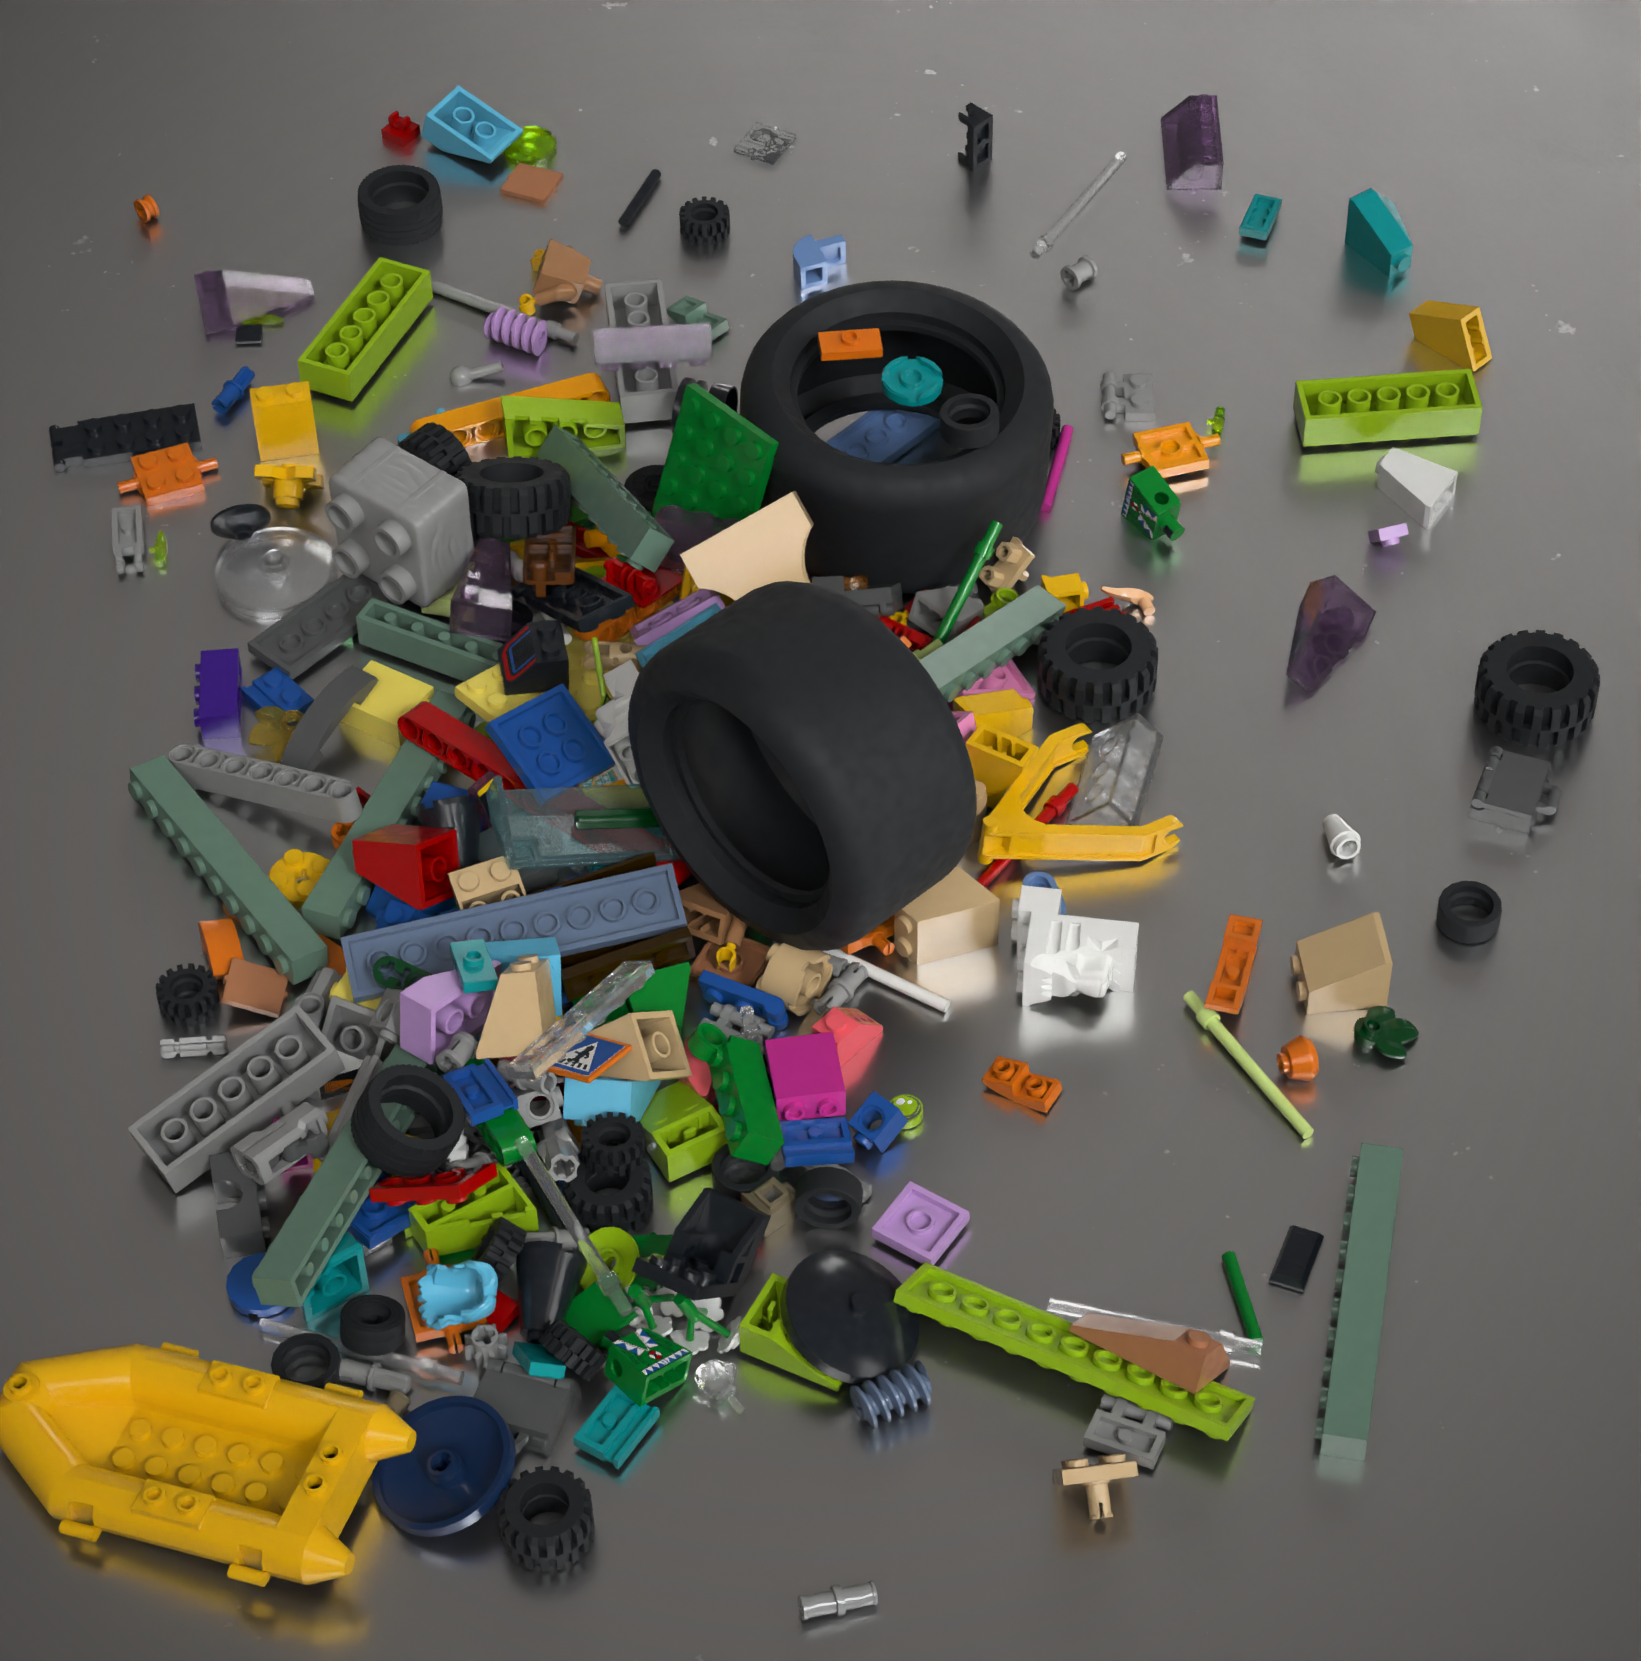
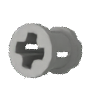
M1083 255L1076 264L1072 266L1067 265L1061 269L1062 282L1070 290L1078 289L1085 280H1093L1098 276L1097 264L1088 255Z
M459 1031L455 1033L448 1048L441 1050L436 1056L438 1067L445 1074L465 1067L469 1059L476 1058L478 1041L467 1032Z

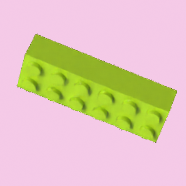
M379 257L297 360L300 382L309 381L310 390L353 402L432 300L433 290L430 271Z
M1471 368L1299 380L1295 382L1293 409L1303 447L1479 434L1483 409Z

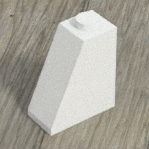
M1392 447L1385 457H1380L1375 468V473L1378 474L1377 487L1423 528H1430L1455 495L1457 471Z

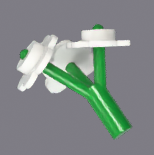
M632 1284L624 1288L628 1292L627 1299L639 1315L629 1323L630 1327L636 1328V1330L648 1328L663 1337L672 1332L671 1317L653 1316L651 1306L652 1303L661 1302L660 1309L665 1316L681 1317L683 1313L673 1302L677 1292L663 1286V1288L659 1289L658 1295L649 1296L638 1284Z
M679 1293L674 1296L673 1302L687 1318V1327L683 1331H672L670 1333L671 1341L693 1352L692 1355H695L699 1351L709 1348V1333L716 1331L721 1334L718 1340V1353L728 1352L730 1349L733 1350L740 1343L739 1325L744 1318L738 1316L728 1324L727 1329L718 1324L717 1321L724 1318V1311L720 1308L722 1303L721 1297L694 1301Z

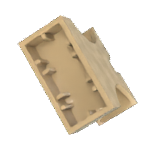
M793 491L683 552L680 556L698 589L717 591L735 601L751 590L773 582L793 581L810 583L805 567V546L814 523L796 491Z

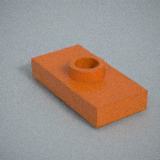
M879 328L818 332L821 361L883 357Z

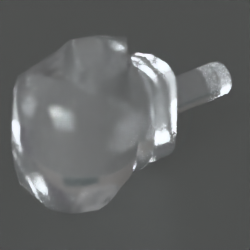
M712 1359L697 1368L694 1378L696 1385L703 1393L714 1399L718 1404L727 1401L739 1416L745 1412L746 1409L733 1395L738 1387L734 1383L737 1377V1370L734 1364L727 1360L722 1362L719 1359Z

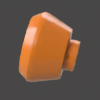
M1302 1035L1295 1037L1283 1045L1281 1053L1277 1054L1278 1069L1281 1074L1285 1073L1289 1079L1309 1082L1318 1074L1319 1061L1313 1042Z

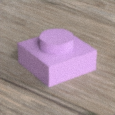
M1406 523L1368 531L1370 543L1381 541L1382 547L1400 543L1399 537L1409 535Z

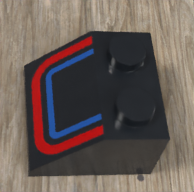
M560 620L528 622L497 650L505 695L547 692L562 683L569 690V659Z

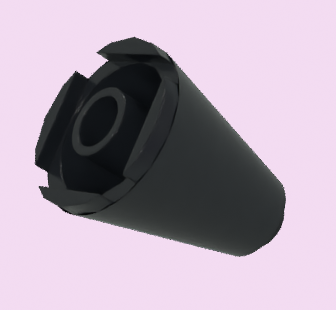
M470 795L433 801L434 807L427 808L426 810L424 803L415 807L421 826L456 829L460 869L478 864L481 819L480 796L476 795L471 801Z
M551 1241L524 1243L523 1250L516 1256L520 1334L526 1338L527 1343L540 1344L538 1340L556 1317L564 1321L587 1268V1258L581 1251L573 1248L571 1254L562 1250L561 1243Z

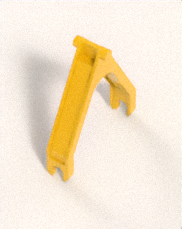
M1079 723L1049 735L991 814L983 818L977 861L984 865L992 863L993 859L1143 861L1174 848L1180 839L1175 834L1166 835L1172 830L1183 827V824L1174 815H1168L1143 826L1044 824L1027 815L1024 809L1053 769L1088 753L1089 745L1084 740L1074 743L1078 737L1092 733L1084 723Z

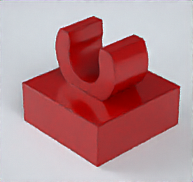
M398 111L393 112L388 117L389 124L381 129L383 139L400 147H405L420 135V125L412 122L409 116L404 118L399 116Z

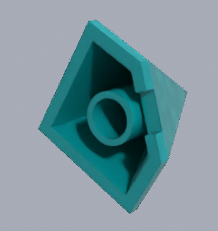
M1372 188L1349 198L1345 244L1387 277H1391L1411 267L1413 243L1394 202Z
M345 1232L301 1305L303 1318L307 1323L370 1290L363 1248L348 1232Z

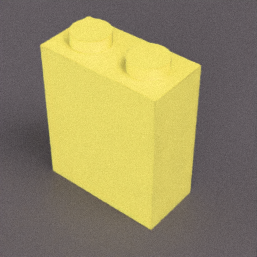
M371 660L362 670L375 676L379 681L361 706L354 703L341 722L401 748L406 738L399 731L397 725L398 718L420 702H430L434 695V687Z

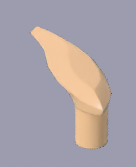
M1105 586L1100 588V591L1113 598L1140 605L1145 616H1150L1155 612V607L1151 602L1154 597L1146 591L1136 588H1110Z

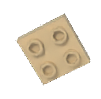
M1120 1453L1098 1456L1099 1463L1089 1464L1088 1459L1083 1458L1062 1460V1468L1052 1469L1054 1484L1064 1486L1081 1483L1082 1486L1086 1487L1089 1520L1113 1517L1108 1483L1111 1482V1479L1138 1476L1136 1461L1126 1460V1455Z

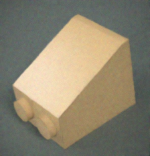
M956 866L941 881L895 913V948L902 957H907L918 966L992 947L998 943L1000 899L959 866Z
M1379 912L1367 914L1296 942L1295 955L1290 956L1291 974L1298 977L1296 982L1297 999L1304 1002L1306 1014L1387 1006L1393 962Z
M538 954L518 956V961L510 963V966L500 975L476 1050L477 1059L545 1054L558 1041L549 958L539 959Z
M672 1010L629 1013L587 1032L632 1046L630 1052L599 1076L645 1082L692 1076Z

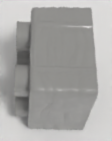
M376 437L330 477L331 501L326 504L325 512L329 521L336 529L338 543L332 550V559L337 568L347 577L357 578L363 574L377 582L382 593L393 603L400 605L410 600L424 608L430 606L431 603L442 597L446 591L451 590L458 582L475 570L476 564L467 486L461 480L432 466L423 459L410 454L382 437Z

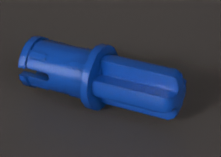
M244 366L232 380H227L223 384L220 394L211 403L215 405L213 409L219 414H227L233 404L244 397L245 388L255 377L254 371Z

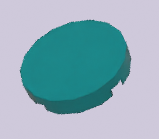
M902 356L890 361L884 367L881 386L883 393L890 400L900 405L911 407L923 406L933 402L941 394L943 374L941 369L929 359L916 356V359H908V356Z

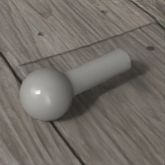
M501 360L470 369L459 365L451 370L450 381L455 386H466L474 379L504 372V366Z

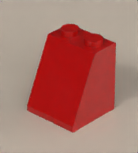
M391 824L352 840L355 872L415 909L423 910L454 897L448 873L460 870L456 829Z

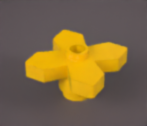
M290 463L281 464V467L262 464L254 465V477L257 480H262L264 487L273 488V499L276 500V507L286 509L299 508L300 501H303L304 489H324V477L322 474H317V469L313 466H299Z

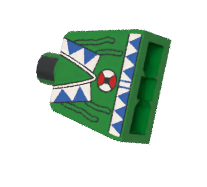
M1154 466L1129 477L1121 515L1149 540H1155L1166 534L1171 541H1175L1185 531V528L1177 521L1181 502Z
M640 1328L625 1337L614 1330L608 1331L603 1336L600 1347L608 1353L604 1369L605 1375L638 1406H643L687 1381L693 1353L687 1348L648 1328Z

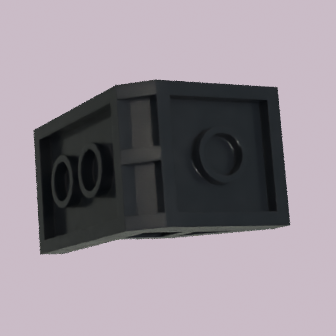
M704 1188L675 1228L666 1254L652 1253L648 1257H637L632 1271L694 1301L735 1296L746 1282L771 1216L712 1188Z

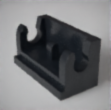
M969 103L966 105L968 116L961 112L958 113L959 121L968 126V132L966 133L967 145H965L967 156L958 152V160L974 172L992 160L993 115L975 104Z

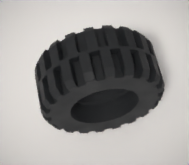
M522 456L488 458L461 467L455 475V478L461 480L467 486L472 535L478 534L480 537H494V539L511 538L512 540L526 537L536 538L539 535L545 536L553 531L561 530L570 520V475L564 467L558 463H552L551 460H540L535 457L522 458Z
M1094 607L1092 610H1086V608H1080L1073 614L1070 612L1065 613L1059 617V621L1054 620L1040 638L1037 683L1038 688L1042 691L1041 695L1048 703H1051V706L1059 713L1065 712V715L1073 720L1080 718L1085 723L1101 721V724L1110 723L1112 719L1116 718L1118 721L1126 719L1129 713L1134 715L1141 710L1143 705L1150 701L1152 693L1155 691L1158 667L1157 641L1141 621L1137 623V619L1129 613L1126 615L1121 614V611L1118 609L1103 610V607ZM1099 660L1112 663L1116 667L1090 669L1079 665V663Z
M1523 630L1514 636L1510 633L1503 636L1500 641L1497 640L1491 644L1480 658L1474 692L1475 708L1483 723H1488L1487 727L1494 734L1500 733L1501 737L1508 742L1514 740L1519 742L1520 746L1528 747V744L1537 745V748H1546L1548 744H1553L1554 746L1562 745L1566 739L1571 741L1585 731L1594 717L1600 687L1599 668L1585 648L1580 649L1578 642L1571 638L1566 640L1559 633L1547 634L1545 633L1546 630H1536L1533 633ZM1539 684L1549 687L1556 692L1534 693L1522 689L1518 685Z

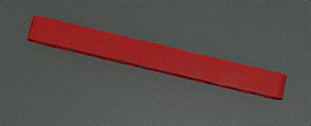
M422 701L398 718L397 725L399 731L407 740L483 786L494 778L504 799L613 865L654 851L657 866L672 863L677 885H680L690 877L691 872L675 850L638 828L576 829L574 825L575 811L605 808L574 789L540 807L494 741L433 704Z

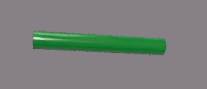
M1233 1251L1225 1252L1222 1255V1260L1251 1346H1259L1264 1342L1236 1254Z

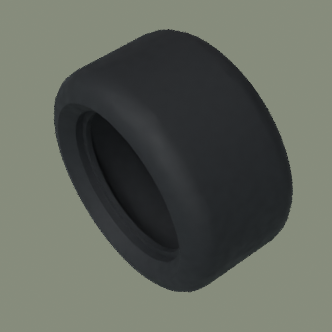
M896 280L856 283L820 293L795 306L773 323L754 346L747 360L741 382L739 414L779 442L760 509L796 491L814 523L805 546V567L807 573L815 577L843 576L844 587L901 583L902 594H916V592L925 589L933 590L961 584L975 555L973 550L977 542L982 541L992 520L1001 523L1003 527L993 545L995 550L990 560L985 561L983 567L987 565L994 566L999 560L996 556V549L1001 542H1010L1013 536L1023 542L1035 524L1046 490L1054 398L1050 376L1038 350L1029 338L998 310L967 294L933 284ZM879 328L883 357L821 361L818 332ZM902 356H908V359H916V356L929 359L942 371L943 387L941 394L933 402L923 406L911 407L900 405L890 400L883 393L881 379L884 367L890 361ZM973 393L984 395L997 404L999 411L1000 430L997 438L990 444L980 448L965 449L943 459L917 464H887L861 459L830 446L815 434L821 427L836 419L872 410H904L940 419L939 411L942 404L949 398L960 394ZM969 417L959 419L955 422L958 424L972 425L980 423L984 420L980 418Z
M793 581L773 582L756 588L658 651L642 668L636 679L629 702L628 731L636 772L648 804L671 846L700 884L730 913L762 935L778 943H785L801 950L829 951L839 949L861 939L946 877L965 855L971 842L976 821L977 796L973 768L958 724L941 691L917 657L885 624L846 596L823 586Z

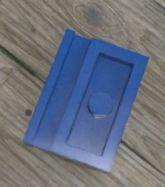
M277 667L253 680L251 686L240 688L242 697L278 730L282 729V724L287 721L292 723L302 717L314 701L308 693Z
M489 1058L484 1059V1064L479 1066L473 1063L442 1075V1078L459 1095L458 1097L464 1106V1115L471 1126L504 1114V1110L512 1107L513 1110L519 1109L516 1095Z
M846 1117L779 1121L784 1138V1144L780 1148L784 1157V1167L854 1163L855 1150L852 1148V1138Z

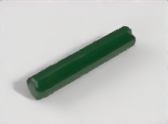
M651 808L577 810L574 813V825L578 830L661 828Z

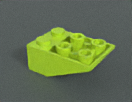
M682 1081L656 1091L640 1120L645 1131V1148L669 1183L711 1164L715 1153L728 1143L725 1138L722 1118L716 1109Z
M772 1273L739 1325L740 1352L838 1392L843 1381L832 1378L815 1368L799 1353L791 1342L783 1325L780 1310L781 1293L787 1278Z

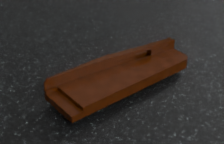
M566 525L561 530L553 531L549 535L525 538L523 583L532 585L536 597H546V585H570L575 582L576 525Z

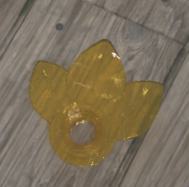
M266 706L254 712L259 723L252 728L248 743L255 746H272L273 757L276 763H280L286 746L297 725L288 726L287 723L291 721L299 723L304 713L298 710L284 711L276 706Z

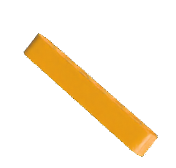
M593 372L505 395L610 402L611 399L601 377ZM501 397L420 418L412 423L409 431L412 434L424 424L434 422L452 432L464 448L505 437Z

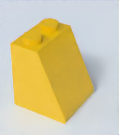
M309 381L249 389L260 461L319 454Z

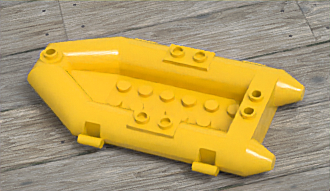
M163 1342L160 1348L136 1343L21 1361L11 1377L5 1382L0 1393V1448L47 1512L54 1519L62 1520L59 1525V1532L61 1534L96 1542L103 1531L230 1565L227 1572L228 1578L261 1587L266 1586L271 1576L304 1585H312L349 1575L354 1566L355 1556L338 1538L377 1462L410 1453L415 1446L417 1435L415 1430L388 1405L363 1399L364 1393L362 1390L330 1382L322 1389L281 1379L280 1376L217 1360L208 1361L200 1359L199 1351L196 1349Z

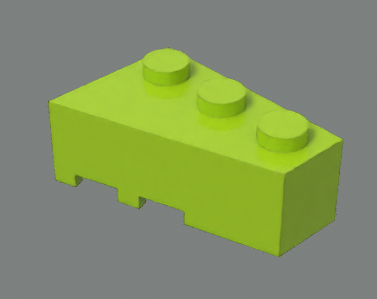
M497 1163L498 1176L467 1195L468 1199L466 1201L447 1204L446 1200H437L431 1204H416L408 1208L412 1235L424 1251L429 1249L431 1258V1248L437 1249L438 1256L476 1248L477 1245H480L483 1235L487 1234L488 1228L491 1225L493 1226L494 1221L499 1217L507 1219L526 1232L539 1231L536 1207L506 1167H502L500 1163Z

